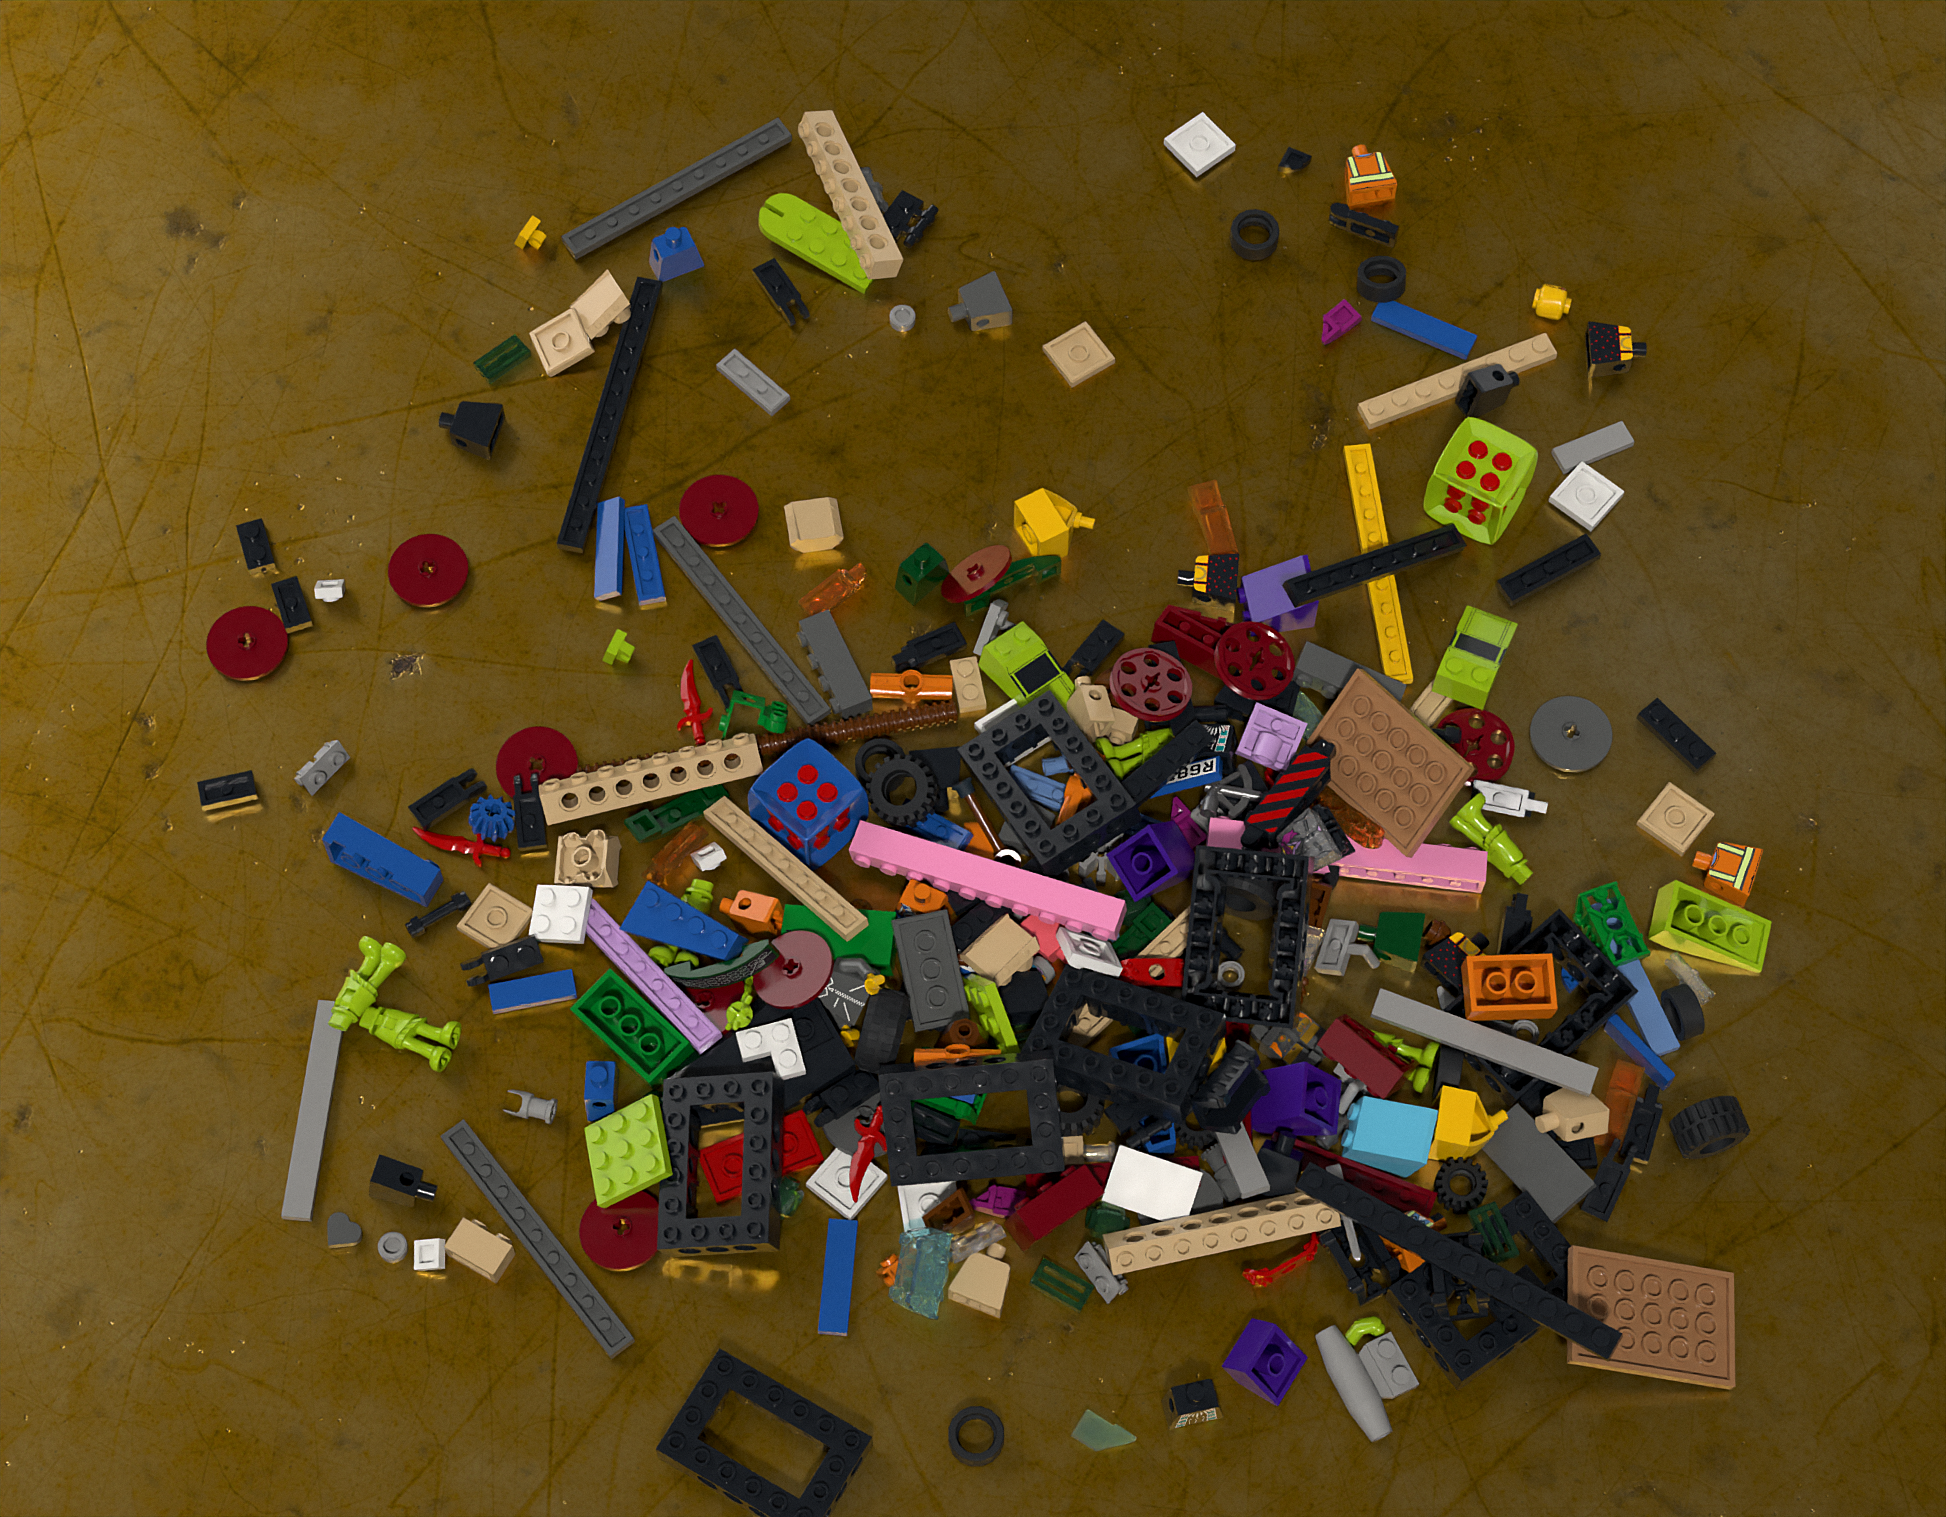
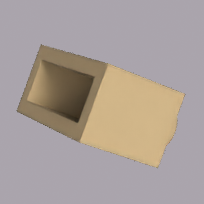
M463 1218L444 1246L447 1255L497 1283L515 1256L513 1246L511 1245L512 1241L500 1233H497L496 1236L487 1231L488 1228L478 1220L473 1219L470 1222Z

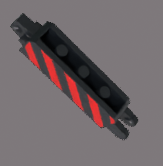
M1321 739L1312 748L1304 746L1299 754L1296 753L1292 757L1288 768L1284 773L1278 774L1272 788L1262 794L1256 808L1253 811L1250 810L1245 816V831L1241 837V844L1243 846L1241 849L1261 851L1264 847L1269 850L1279 847L1278 841L1282 839L1285 833L1294 828L1296 824L1293 822L1301 819L1331 781L1330 762L1336 752L1334 744Z

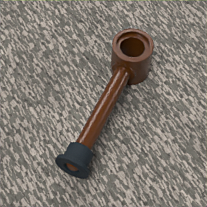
M968 777L954 785L952 789L957 791L961 799H965L995 851L993 861L999 862L1002 856L1011 855L1015 859L1013 867L1020 869L1021 858L1019 853L1014 848L1003 845L974 794L975 789L970 782L972 778Z

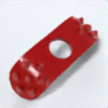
M1179 958L1126 959L1120 961L1123 970L1119 978L1112 976L1114 979L1139 987H1183L1185 960ZM1153 965L1160 966L1164 970L1163 979H1153L1149 974V968Z
M1311 1232L1310 1241L1303 1246L1304 1251L1271 1271L1267 1267L1258 1271L1245 1268L1242 1276L1252 1285L1257 1284L1267 1287V1284H1272L1275 1280L1306 1262L1314 1260V1255L1318 1249L1317 1244H1319L1316 1232Z

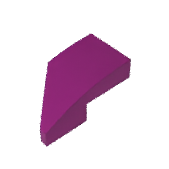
M1177 796L1174 797L1170 821H1175L1194 852L1196 851V845L1206 844L1207 835L1191 818V812Z

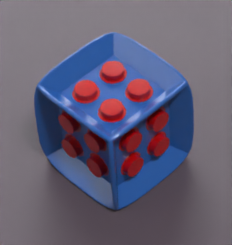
M810 738L800 741L783 754L760 775L748 792V807L751 819L811 871L818 869L841 850L854 837L860 820L866 822L869 816L868 795L857 778L823 746Z

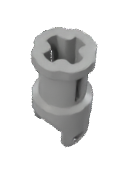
M513 1089L508 1090V1092L521 1095L522 1106L519 1112L503 1109L504 1112L526 1119L535 1117L545 1120L546 1124H552L557 1111V1099L545 1100L534 1097L533 1093Z

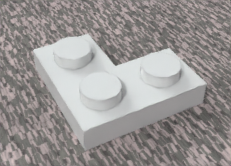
M791 1018L736 1032L743 1062L771 1055L775 1072L783 1080L806 1074Z

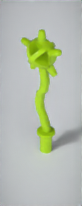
M753 976L745 979L744 993L741 1001L734 1002L728 1007L726 1012L728 1021L725 1026L726 1030L731 1028L738 1030V1028L745 1027L751 1022L753 1011L749 1005L753 999L751 996Z

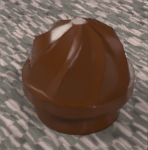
M1433 918L1427 924L1422 938L1427 940L1428 945L1436 946L1451 936V929L1445 921H1438Z

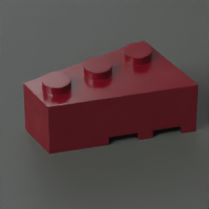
M1168 604L1154 624L1151 642L1158 644L1175 641L1180 658L1221 679L1214 662L1215 647L1222 635L1235 624L1226 622L1227 618L1218 616L1217 620L1201 616L1202 612ZM1246 631L1247 638L1249 637L1250 631ZM1225 642L1226 648L1229 651L1237 652V646L1233 642Z
M1347 1014L1337 1017L1317 1043L1322 1048V1053L1328 1059L1337 1061L1344 1066V1071L1350 1077L1361 1080L1367 1085L1366 1089L1375 1097L1385 1099L1400 1090L1420 1063L1413 1058L1408 1062L1395 1053L1397 1048L1392 1044H1389L1388 1047L1382 1045L1374 1038V1032Z
M1085 1164L1078 1169L1074 1165L1060 1174L1061 1181L1055 1185L1052 1181L1048 1182L1037 1190L1039 1196L1032 1201L1029 1197H1026L1014 1206L1016 1212L1003 1224L1023 1252L1094 1203L1105 1193Z

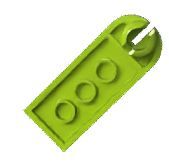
M775 194L765 201L764 207L762 206L758 218L759 228L764 236L859 292L866 293L874 279L868 280L840 221L792 194Z

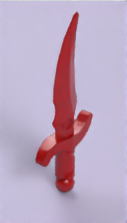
M690 659L683 670L680 690L681 700L684 702L683 711L687 716L678 722L677 731H681L684 726H691L694 740L696 741L695 745L700 744V746H703L706 741L702 724L712 717L713 708L710 707L707 712L700 714L702 702L694 682L693 660Z
M412 827V830L421 839L431 845L448 851H460L463 854L473 853V861L478 867H482V862L479 859L482 854L496 857L502 856L503 858H508L511 855V850L507 847L502 848V846L484 843L481 834H475L477 841H470L464 836L437 834Z
M882 1105L877 1106L869 1128L862 1126L859 1119L854 1121L855 1130L863 1136L857 1142L858 1149L853 1154L849 1172V1187L855 1203L858 1201L864 1174L875 1156V1143L880 1144L883 1151H887L886 1138L879 1132L883 1124Z

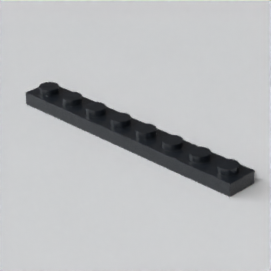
M1451 524L1288 579L1282 586L1294 607L1297 608L1461 552L1467 545L1455 524Z

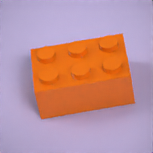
M1552 954L1466 956L1461 965L1466 1020L1550 1019L1558 1009Z

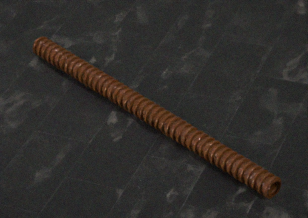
M951 699L949 703L941 701L938 705L934 702L932 706L924 704V707L921 708L919 705L915 706V709L907 707V710L904 711L900 708L899 712L890 710V713L886 714V711H883L882 715L874 713L871 717L869 714H866L865 718L857 716V719L853 720L852 717H849L848 721L840 719V722L837 723L835 720H832L831 724L823 722V725L820 726L816 723L814 727L806 725V728L803 729L801 726L797 730L789 728V731L784 733L772 732V734L768 735V732H765L763 736L756 734L755 739L760 758H763L765 754L769 757L772 756V753H776V755H780L782 751L786 753L794 745L807 738L816 741L821 746L822 744L831 746L833 742L837 745L839 741L847 743L849 739H852V742H854L856 738L864 740L866 736L871 739L873 735L881 737L883 733L887 736L890 735V732L898 734L900 730L904 733L907 732V729L915 731L917 727L921 730L923 726L931 728L934 724L936 727L940 726V723L948 725L951 721L955 724L958 720L956 704ZM671 749V752H668L667 754L674 753V752H678V751H675V749ZM646 753L645 757L637 755V758L634 759L645 760L651 758L653 755L650 756L649 753ZM731 753L725 759L728 761L735 760L738 755ZM629 756L628 760L620 758V761L617 762L615 759H612L611 763L603 761V764L600 765L596 762L594 766L586 764V767L583 768L579 765L576 772H585L587 774L596 772L603 766H621L633 758L632 756ZM702 760L698 763V766H709L711 761ZM678 766L674 767L671 771L678 773L679 770H684V768ZM649 773L647 775H649V777L651 778L653 777L654 773Z

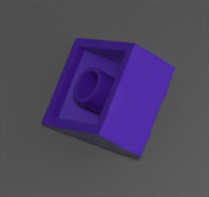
M1251 1318L1222 1367L1237 1383L1271 1404L1278 1406L1308 1357L1276 1324Z

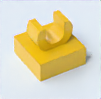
M532 215L519 233L514 244L523 250L529 242L531 246L539 249L547 237L542 231L537 230L541 221Z

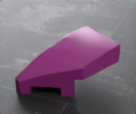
M1345 299L1327 314H1323L1321 341L1324 346L1336 340L1362 321L1361 315Z
M994 1184L988 1188L987 1192L976 1199H971L969 1202L973 1210L1009 1219L1016 1212L1014 1206L1027 1197V1191L1001 1186L996 1187Z

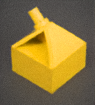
M1044 488L1014 501V528L1032 557L1059 556L1062 558L1068 555L1074 527L1079 529L1081 526L1093 529L1096 519L1083 516V513L1078 512L1073 504Z
M1443 1085L1431 1104V1109L1438 1110L1428 1158L1448 1162L1452 1158L1454 1161H1457L1458 1157H1463V1161L1467 1160L1488 1143L1493 1137L1494 1131L1498 1129V1125L1508 1120V1115L1504 1110H1500L1492 1116L1487 1115L1477 1092Z

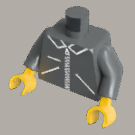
M837 958L834 963L831 979L818 996L822 1006L840 1032L839 1036L846 1047L853 1046L852 1041L859 1039L860 1032L857 1029H850L851 1025H855L869 995L877 994L880 989L879 985L885 982V977L880 974L881 971L872 968L863 958Z

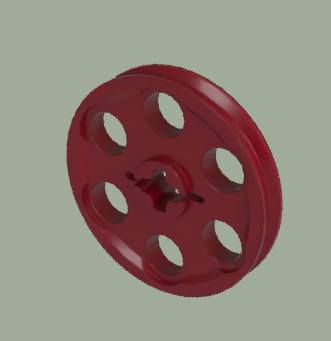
M1247 621L1231 626L1219 639L1214 651L1215 667L1222 681L1233 692L1247 699L1268 700L1276 697L1287 687L1294 675L1295 660L1288 642L1276 630L1259 622ZM1246 631L1254 632L1258 637V641L1253 642L1249 640L1246 636ZM1225 642H1233L1237 646V652L1229 651L1226 648ZM1269 646H1277L1281 651V656L1273 655L1270 652ZM1260 651L1259 655L1256 658L1257 664L1254 665L1253 668L1249 671L1251 665L1253 664V657H1255V655ZM1228 666L1236 667L1240 672V676H1232L1228 671ZM1272 670H1279L1283 674L1284 680L1279 681L1275 679L1272 675ZM1251 680L1259 681L1263 686V691L1255 690L1251 685Z
M1138 648L1124 653L1116 661L1110 674L1109 685L1115 701L1127 713L1145 721L1163 722L1174 719L1185 710L1192 694V681L1185 667L1173 656L1156 649ZM1151 659L1156 662L1157 666L1150 667L1145 664L1144 660ZM1121 667H1130L1134 671V674L1129 675L1124 673ZM1167 674H1176L1180 681L1170 680ZM1157 677L1154 685L1152 687H1149L1147 692L1144 693L1147 688V685L1152 683L1153 680ZM1128 688L1135 695L1131 697L1126 696L1122 693L1121 689ZM1167 696H1177L1181 703H1172ZM1145 703H1153L1158 710H1148L1145 707Z
M1465 708L1448 714L1437 725L1436 728L1444 729L1447 725L1462 728L1461 743L1448 745L1477 771V774L1474 777H1469L1463 786L1473 787L1474 779L1494 783L1508 771L1515 751L1514 738L1506 723L1495 714L1478 708ZM1478 718L1482 720L1484 726L1475 729L1470 726L1469 720ZM1501 734L1506 741L1498 745L1492 742L1491 736ZM1479 740L1478 748L1469 751L1467 754L1468 746L1476 744ZM1490 758H1497L1502 762V767L1493 769L1488 765L1487 761Z

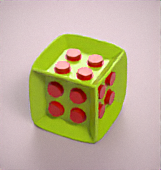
M1467 417L1451 437L1428 481L1423 501L1424 511L1434 520L1445 526L1455 524L1460 534L1475 541L1493 545L1503 534L1522 502L1526 488L1529 486L1534 475L1538 460L1537 450L1525 440L1502 428L1478 418Z

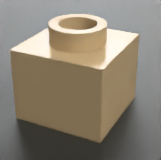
M1113 707L1116 721L1105 734V738L1118 745L1133 741L1138 728L1139 718Z

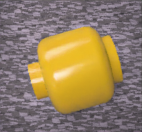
M1544 284L1541 289L1537 288L1532 308L1535 309L1536 314L1540 317L1559 320L1563 313L1568 314L1572 299L1567 298L1568 292L1565 288Z

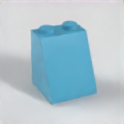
M1363 1096L1349 1107L1347 1119L1350 1120L1349 1127L1345 1130L1341 1139V1146H1344L1342 1157L1402 1178H1407L1427 1164L1438 1110Z

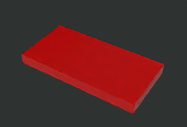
M802 1109L783 1117L782 1179L824 1163V1157ZM744 1132L698 1150L700 1153L699 1163L717 1205L742 1196Z

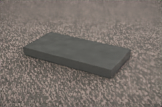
M947 909L892 920L891 925L907 997L911 1000L909 1009L914 1033L944 1027L964 1018L971 1020Z
M1517 1103L1506 1113L1508 1120L1498 1125V1129L1494 1131L1493 1137L1481 1149L1522 1192L1528 1191L1548 1218L1555 1224L1592 1191L1596 1184L1546 1132L1540 1133L1538 1131L1535 1120Z

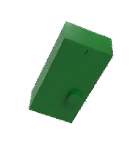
M785 904L781 935L792 931L813 932L822 937L829 945L834 963L840 957L863 958L872 968L881 971V975L894 977L897 949L891 921L898 919L896 912L857 909L867 918L869 925L847 942L807 906Z
M611 969L570 1008L574 1016L652 1090H657L664 1083V1079L674 1072L695 1051L685 1037Z

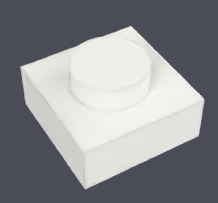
M345 580L317 581L314 588L315 599H323L325 602L339 600L345 592Z
M716 842L690 854L694 864L702 871L715 869L720 865V862L727 859L723 849Z
M445 1239L415 1240L414 1270L445 1269Z

